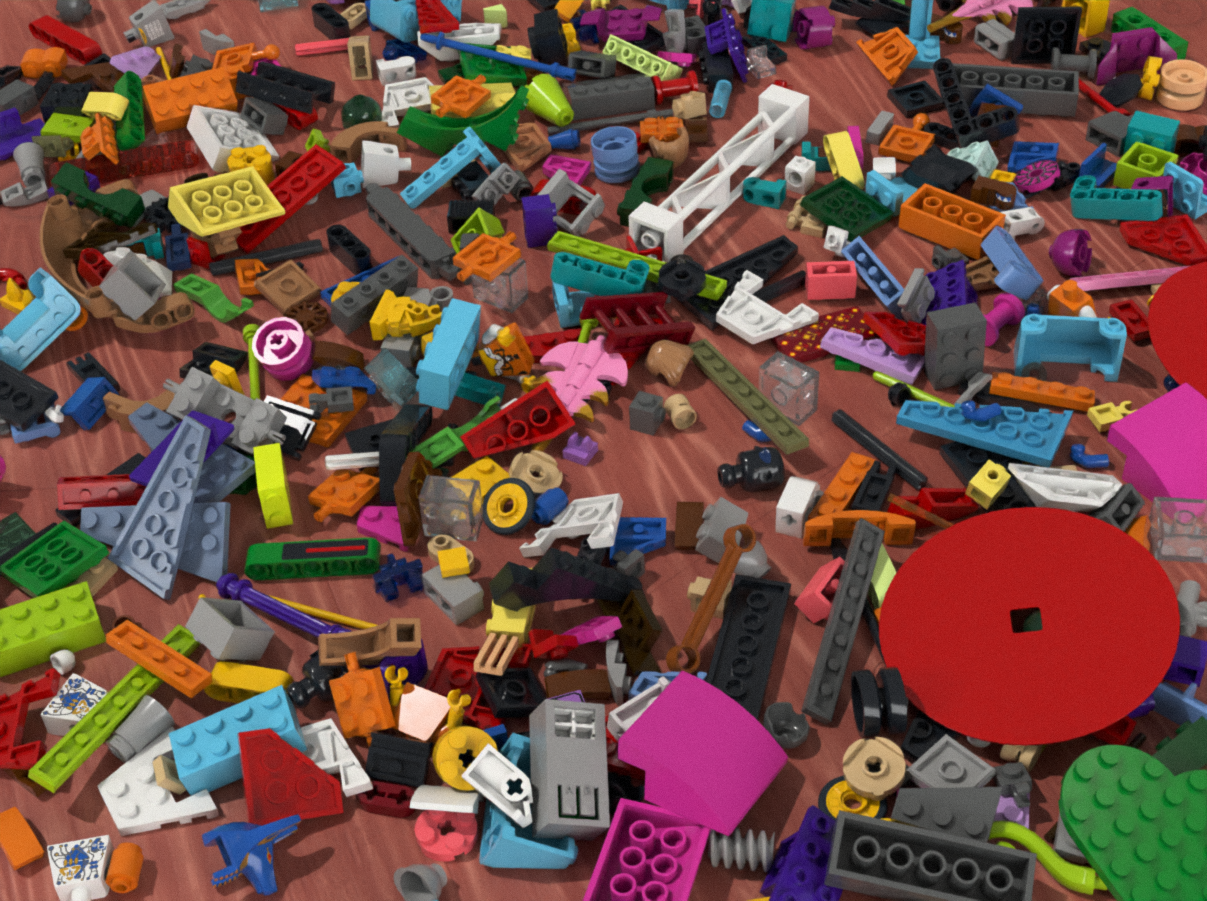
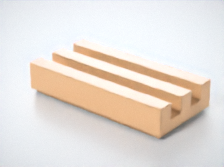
M490 633L474 661V671L502 676L518 647L519 637L513 636L510 641L507 640V635L502 634L497 639L496 633ZM506 648L500 661L497 664V668L493 667L494 663L497 662L499 654L502 651V649Z

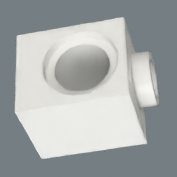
M795 156L785 166L787 190L805 195L815 184L816 162L805 157Z

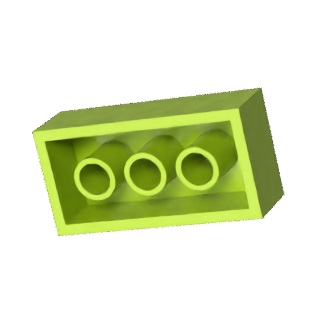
M87 581L0 609V677L51 661L50 656L60 650H68L74 653L106 642Z

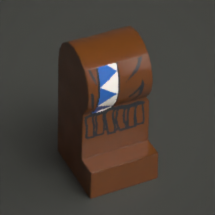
M932 13L931 23L944 17ZM957 22L930 32V36H939L941 41H945L948 44H959L962 40L963 24Z
M978 175L971 189L970 201L977 204L982 203L996 206L1002 210H1010L1015 205L1017 188L1013 184Z

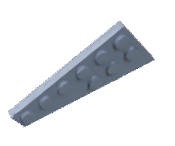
M147 402L128 416L130 425L139 437L147 443L151 452L181 422ZM221 444L203 463L194 503L220 502L256 472L255 462Z
M190 416L184 417L108 556V559L167 600L171 599L211 429Z
M193 503L178 569L215 582L222 575L228 573L231 503ZM136 505L81 508L80 530L98 541L114 546Z

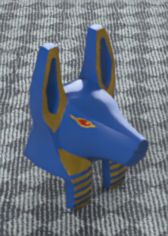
M299 814L263 826L248 822H231L217 826L202 834L205 847L218 845L227 866L212 874L211 884L213 888L223 886L244 874L255 888L257 894L267 896L277 892L273 867V844L298 830L296 824L301 822Z

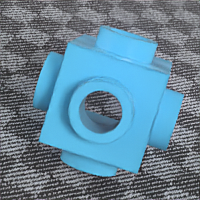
M354 162L344 163L346 169L331 181V187L336 198L352 196L362 192L363 174L361 170H357Z

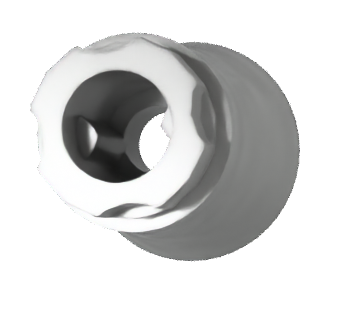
M33 142L18 145L13 152V157L18 165L24 185L28 187L42 179L45 180L43 148Z
M145 695L135 710L105 743L115 757L126 763L160 734L174 726L175 722L170 713L157 700Z

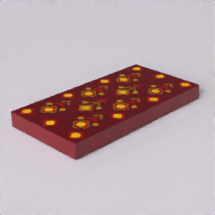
M858 306L821 315L815 323L770 339L788 365L791 366L832 354L820 348L821 341L830 328L860 334L863 336V340L868 341L875 340V338L879 339V336L871 331L870 327L863 321L864 313Z

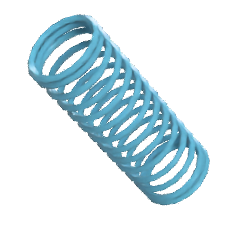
M719 80L716 83L709 107V113L714 118H722L725 115L732 90V85L727 80Z

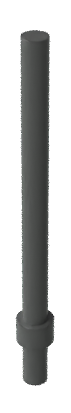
M656 109L647 110L646 113L572 123L564 127L551 126L547 127L549 136L571 128L583 131L610 127L611 125L637 123L644 121L646 118L657 119L660 116L661 119V116L664 118L673 117V110L656 111Z

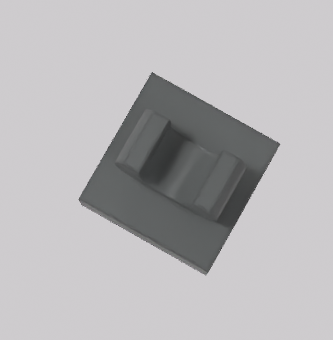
M635 549L629 555L620 550L613 556V559L618 562L613 566V569L617 572L634 576L637 579L645 573L644 553Z

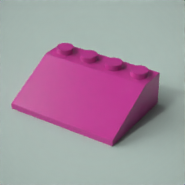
M620 798L583 901H688L711 828L663 807Z

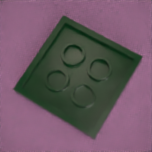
M843 176L803 197L800 203L801 207L824 222L826 226H835L848 231L847 240L850 242L858 236L862 238L889 222L894 215L892 210Z

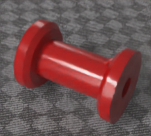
M694 70L688 71L686 78L661 81L659 76L654 75L651 79L654 86L655 105H661L663 98L680 96L688 94L690 91L698 92V81Z

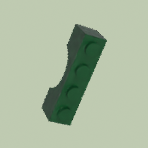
M648 157L644 165L640 166L639 174L633 178L631 188L626 190L623 202L618 204L617 215L620 216V226L629 227V215L643 202L653 205L652 198L648 197L649 195L667 192L674 180L673 161Z
M67 162L51 180L55 195H65L67 200L73 202L79 208L89 209L99 217H106L112 220L118 226L123 225L131 229L145 211L142 196L124 188L110 194L92 192L88 189L89 181L85 170Z

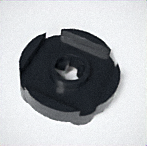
M677 260L670 261L659 270L658 287L664 293L676 297L679 301H687L691 296L699 294L706 287L705 269L701 264L692 260H685V263L678 264Z

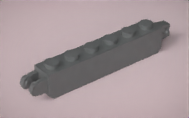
M377 183L368 184L366 186V192L368 193L366 202L369 217L431 279L445 277L450 281L457 277V273L461 270L453 265V257L457 254L456 251L450 248L444 239L433 231L431 226H427L421 217L411 210L408 204L400 200L397 193H393L388 187L381 188Z

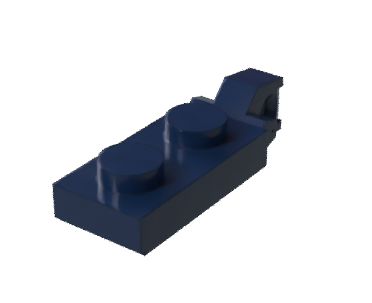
M180 223L171 225L172 235L165 236L167 267L171 271L192 268L186 240L189 238L188 232H182Z

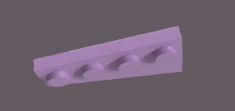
M830 328L820 344V348L832 354H837L852 362L859 363L910 385L914 383L924 367L925 356L919 354L901 356L894 353V350L890 346L885 345L880 339L863 340V336L860 334L836 328Z

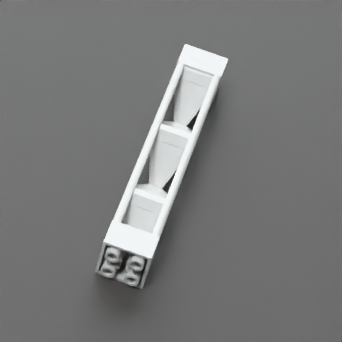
M771 84L759 95L758 114L661 205L657 207L643 202L629 215V233L638 251L661 247L663 262L668 263L678 260L684 254V250L743 194V182L730 193V176L742 165L756 166L757 168L747 178H759L792 145H796L808 133L809 96ZM758 126V134L743 140ZM774 138L784 141L774 151ZM718 164V174L697 183ZM697 208L713 209L684 237L683 221ZM651 254V255H648V256H647V257L653 258V259H656V258H657V256L654 255V254Z

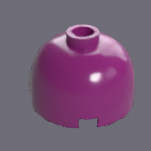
M1071 229L1057 236L1053 245L1049 248V257L1052 259V263L1057 271L1072 277H1082V270L1087 273L1092 259V248H1088L1087 241L1092 240L1087 230Z

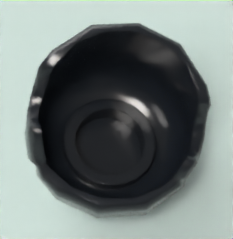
M608 772L609 813L615 814L620 798L642 802L645 795L644 786L639 785L635 787L631 782L630 775L619 776L614 772Z

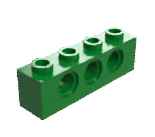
M1133 6L1113 13L1111 32L1118 33L1152 27L1177 53V60H1185L1189 43L1185 39Z

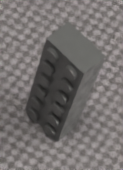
M952 63L967 107L971 105L985 85L989 84L1022 104L1023 109L1019 114L1030 113L1041 116L1059 115L1061 117H1075L1079 96V71Z
M839 810L834 824L824 885L893 901H1031L1037 854Z

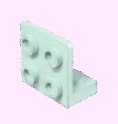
M988 140L980 143L974 142L968 147L961 149L954 148L947 154L973 163L978 169L972 177L974 181H976L978 175L991 178L994 169H996L999 163Z

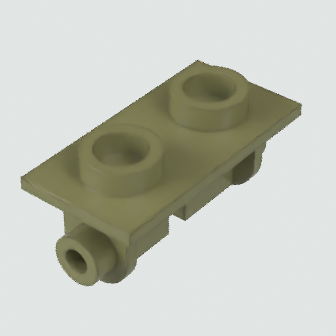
M61 135L31 136L33 143L43 148L44 157H66L65 151L70 150L74 145L69 137L62 138Z

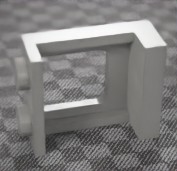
M560 168L538 194H549L551 203L555 202L557 213L571 196H576L588 204L572 224L559 215L553 217V221L557 222V227L568 234L578 237L587 232L591 222L602 214L605 207L601 195L597 193L594 196L570 180L567 173Z

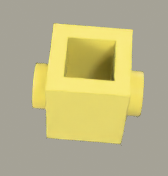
M988 460L969 482L965 494L985 509H988L1007 488L1011 475L1000 464H995Z

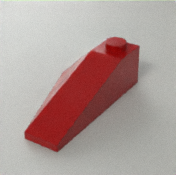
M547 380L460 436L473 458L476 459L553 439L576 423Z

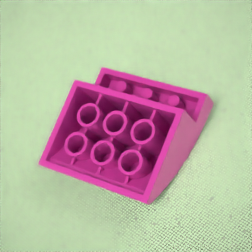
M1184 383L1110 425L1107 438L1110 444L1127 456L1122 479L1126 483H1131L1139 493L1181 525L1207 510V399L1188 383Z
M683 670L618 739V759L645 770L644 800L727 836L732 833L788 762V756L754 716L721 690Z

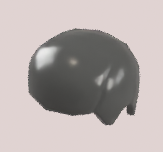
M775 702L767 707L763 727L772 735L781 748H796L807 740L810 726L806 720L805 713H795L792 704L789 702Z

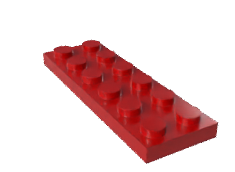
M315 144L267 185L284 208L285 214L240 226L242 233L236 239L238 248L246 254L251 252L346 169L344 163Z

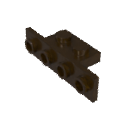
M632 589L624 603L597 599L604 616H618L622 628L614 631L615 638L619 641V646L633 674L640 675L641 672L661 673L650 651L663 630L642 590Z

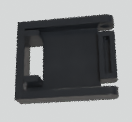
M267 395L264 402L278 408L287 417L279 432L286 436L285 441H283L284 443L281 445L282 455L300 461L302 456L296 451H305L317 427V423L312 421V419L319 421L322 415L317 411Z

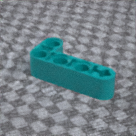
M1084 175L1075 180L1070 193L1071 211L1075 218L1155 221L1163 216L1162 193L1158 190L1097 188L1096 178L1091 175Z
M559 252L554 255L550 278L555 283L598 296L641 294L645 289L650 266L645 261L632 260L629 262L627 269L624 270L570 253Z

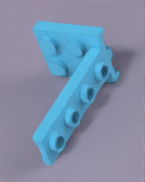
M912 0L909 35L905 36L913 43L918 53L907 68L933 69L934 62L940 59L939 36H930V32L927 30V26L931 24L933 0Z
M470 126L463 131L467 136L466 139L458 143L454 149L443 156L400 193L410 208H416L477 156L491 173L501 165Z

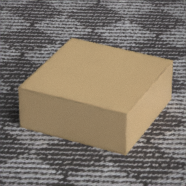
M160 755L152 762L157 786L179 795L186 790L179 779L174 760Z

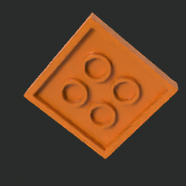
M302 374L280 400L310 409L309 394H327V388L319 387L312 380V376ZM352 389L354 411L328 413V408L324 409L320 413L322 417L319 421L312 419V421L317 423V427L309 442L329 448L367 402V394Z

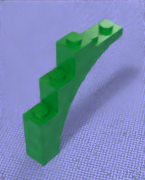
M521 85L514 96L505 104L489 113L475 117L440 118V116L438 117L410 106L397 133L443 157L446 150L451 151L454 144L457 145L467 138L463 131L470 126L483 143L486 141L506 151L509 144L513 146L519 136L516 133L519 126L517 121L520 117L518 111H524L529 101L526 98L529 89Z

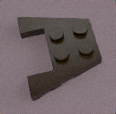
M102 222L98 225V231L90 230L87 232L88 238L84 240L82 238L77 239L64 248L63 253L66 258L79 261L81 252L86 248L96 249L103 255L106 252L115 251L118 247L127 246L159 231L156 223H142L125 233H117L118 229L115 222Z

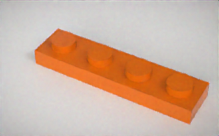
M992 372L989 394L1087 412L1095 404V390H1090L1083 386L1074 387L1063 385L1060 382L1041 381L1033 377L1014 376L1007 372Z
M851 452L809 514L808 520L829 513L847 511L855 500L867 471H870L876 459Z
M129 620L124 621L106 634V643L190 698H193L212 683V674Z

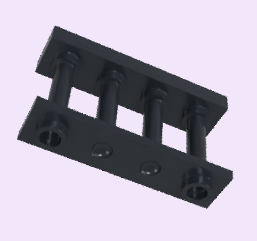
M264 61L258 63L256 76L241 71L237 72L236 92L309 114L313 111L314 100L328 104L334 101L335 82Z

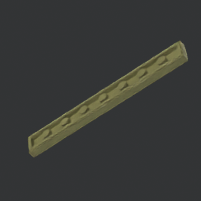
M702 339L687 345L694 352L691 360L786 455L809 446V438L709 341Z

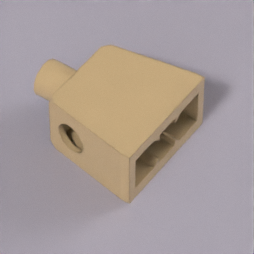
M370 36L349 37L347 45L352 80L373 79V57ZM360 65L366 66V68H358V67H359Z

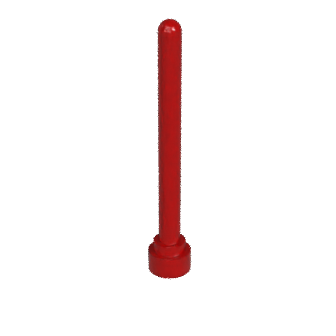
M1079 79V90L1108 113L1117 111L1127 117L1132 115L1124 108L1113 106Z

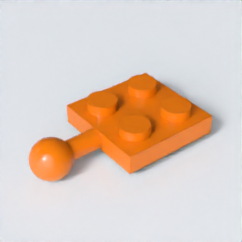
M253 42L218 50L212 69L220 67L228 69L231 66L242 65L244 72L248 73L252 71L254 60L263 58L268 60L277 59L280 56V49L274 44H269L264 50L257 51L256 45Z
M924 113L917 114L913 119L914 126L912 129L893 125L880 144L878 154L894 157L911 163L920 154L922 156L926 155L925 152L935 141V134L921 131L924 130L926 124L930 123L929 116Z

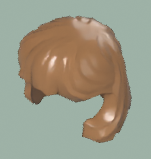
M683 127L677 128V134L681 137L673 142L659 141L654 136L649 139V145L653 150L654 158L673 161L674 169L681 166L688 153L689 136L686 128Z
M661 340L650 347L645 359L646 367L656 377L659 376V373H662L667 379L669 386L676 387L694 352L687 345L669 340Z

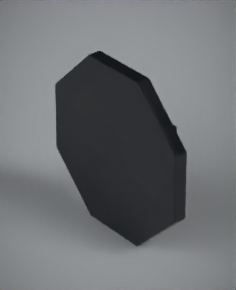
M1124 73L1108 81L1099 95L1113 106L1119 107L1133 100L1143 87L1139 74Z

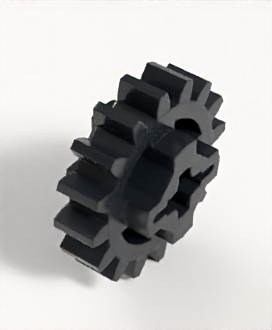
M169 196L164 199L159 198L158 203L151 202L152 206H147V211L144 212L146 223H156L160 233L164 230L171 233V225L179 224L168 208Z

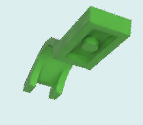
M192 273L173 284L177 293H186L190 299L202 304L211 316L219 322L226 323L254 306L253 301L248 298L241 300V307L234 305L223 294L219 285Z
M499 396L494 397L486 403L479 414L470 422L456 429L446 427L419 444L413 452H420L426 460L433 463L432 468L434 469L459 452L468 451L460 436L499 412L501 409L498 404L501 398Z

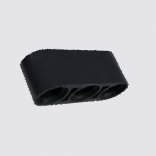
M317 3L311 7L314 26L330 40L351 37L348 20L326 3Z
M337 224L330 226L326 230L329 251L354 275L373 268L371 250L349 229Z

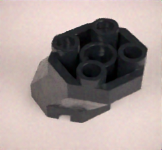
M934 144L925 152L926 155L922 156L920 154L901 175L908 184L918 188L926 183L953 194L961 188L960 186L964 182L969 181L978 169L973 163L944 154Z

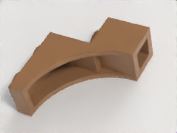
M390 618L383 624L363 630L320 634L318 636L319 666H344L346 661L343 655L355 651L359 665H379L384 657L415 656L422 648L420 618Z

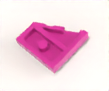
M658 51V57L666 61L676 62V66L689 67L691 63L697 61V54Z
M362 506L360 508L357 521L358 533L374 537L384 544L390 541L399 545L401 551L408 552L409 546L405 547L402 540L397 506Z
M596 616L561 635L576 636L578 645L595 640L604 642L614 637V631L622 628L618 616Z

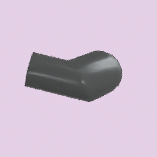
M569 658L549 660L545 664L546 669L543 675L546 677L560 673V671L588 669V665Z

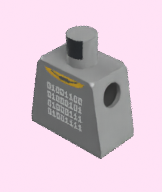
M152 0L132 14L129 20L133 28L123 32L128 43L138 39L146 47L175 38L162 8L155 0Z

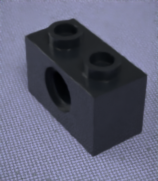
M473 161L451 178V183L454 190H458L463 201H468L469 199L472 201L474 199L471 196L489 176L477 161Z

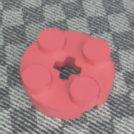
M425 810L420 814L415 824L417 844L421 847L424 855L432 860L442 862L455 860L456 855H460L463 852L465 855L469 853L478 840L479 831L475 813ZM451 827L454 832L442 835L441 829Z

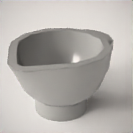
M756 541L751 551L742 553L734 570L735 574L762 579L771 570L772 567L767 563L766 551L759 541Z
M436 863L430 865L412 864L406 868L401 867L396 870L393 877L394 884L405 901L438 900L442 888L447 884V876L444 869Z

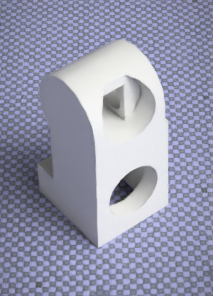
M404 56L390 61H384V59L376 60L377 74L382 86L416 77L415 59L412 57Z
M1031 207L1000 212L1006 215L1004 230L1013 239H1015L1016 235L1036 234L1045 225L1044 219Z

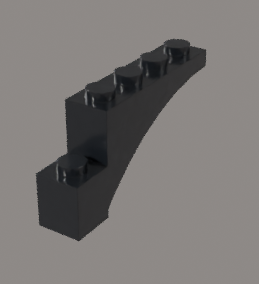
M552 547L532 569L508 561L489 583L494 604L515 612L527 606L567 599H601L624 603L632 589L642 590L644 594L642 583L636 577L622 574L612 568L603 567L591 560H585L567 551H560Z

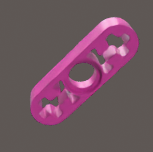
M847 126V132L851 138L860 168L863 170V149L859 126Z

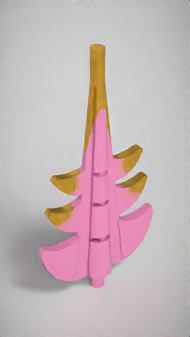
M962 0L965 3L944 18L929 24L927 30L933 32L944 26L977 16L986 22L992 19L996 20L995 15H997L1005 25H1009L1012 19L1011 10L1017 14L1018 7H1033V3L1031 0Z
M599 335L596 340H592L588 344L567 342L549 350L540 360V364L542 366L559 367L565 371L548 372L541 375L533 383L536 388L548 380L570 416L580 417L593 422L592 409L582 400H595L607 406L609 404L607 390L597 380H609L625 386L628 381V369L626 361L619 353L607 354L603 349L606 338ZM553 439L534 443L531 450L544 452Z

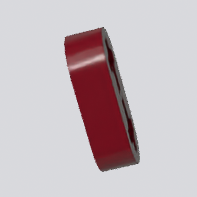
M371 781L373 785L372 790L358 793L361 808L368 813L405 818L412 815L416 810L410 808V801L414 791L407 786ZM373 794H378V796H374L372 800H368V798H372ZM403 799H407V801H404L402 805L397 804L401 803Z

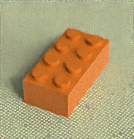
M225 67L143 86V99L156 134L187 127L193 105L237 112V100Z
M924 183L901 205L899 228L949 249L956 248L962 254L979 260L986 254L981 247V243L995 226H1000L1004 229L1006 215Z

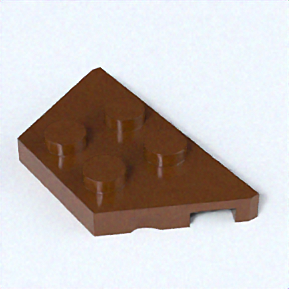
M420 452L408 453L406 461L402 465L399 478L394 484V495L405 547L415 546L442 476V471L440 469H433V463L426 460Z

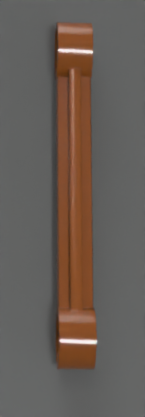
M740 524L729 527L725 531L723 536L725 552L681 645L673 646L667 653L666 663L671 672H681L683 670L687 673H693L698 669L700 655L697 649L742 553L751 551L756 544L755 532L749 525ZM737 530L743 535V548H740L736 543L735 534ZM681 649L688 657L686 669H683L678 661Z

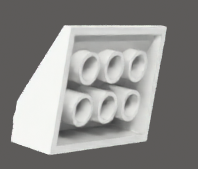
M193 105L187 129L212 170L219 173L229 172L227 160L231 155V150L237 147L248 148L264 145L271 154L272 162L279 159L278 153L266 135L259 132L240 117L241 113Z

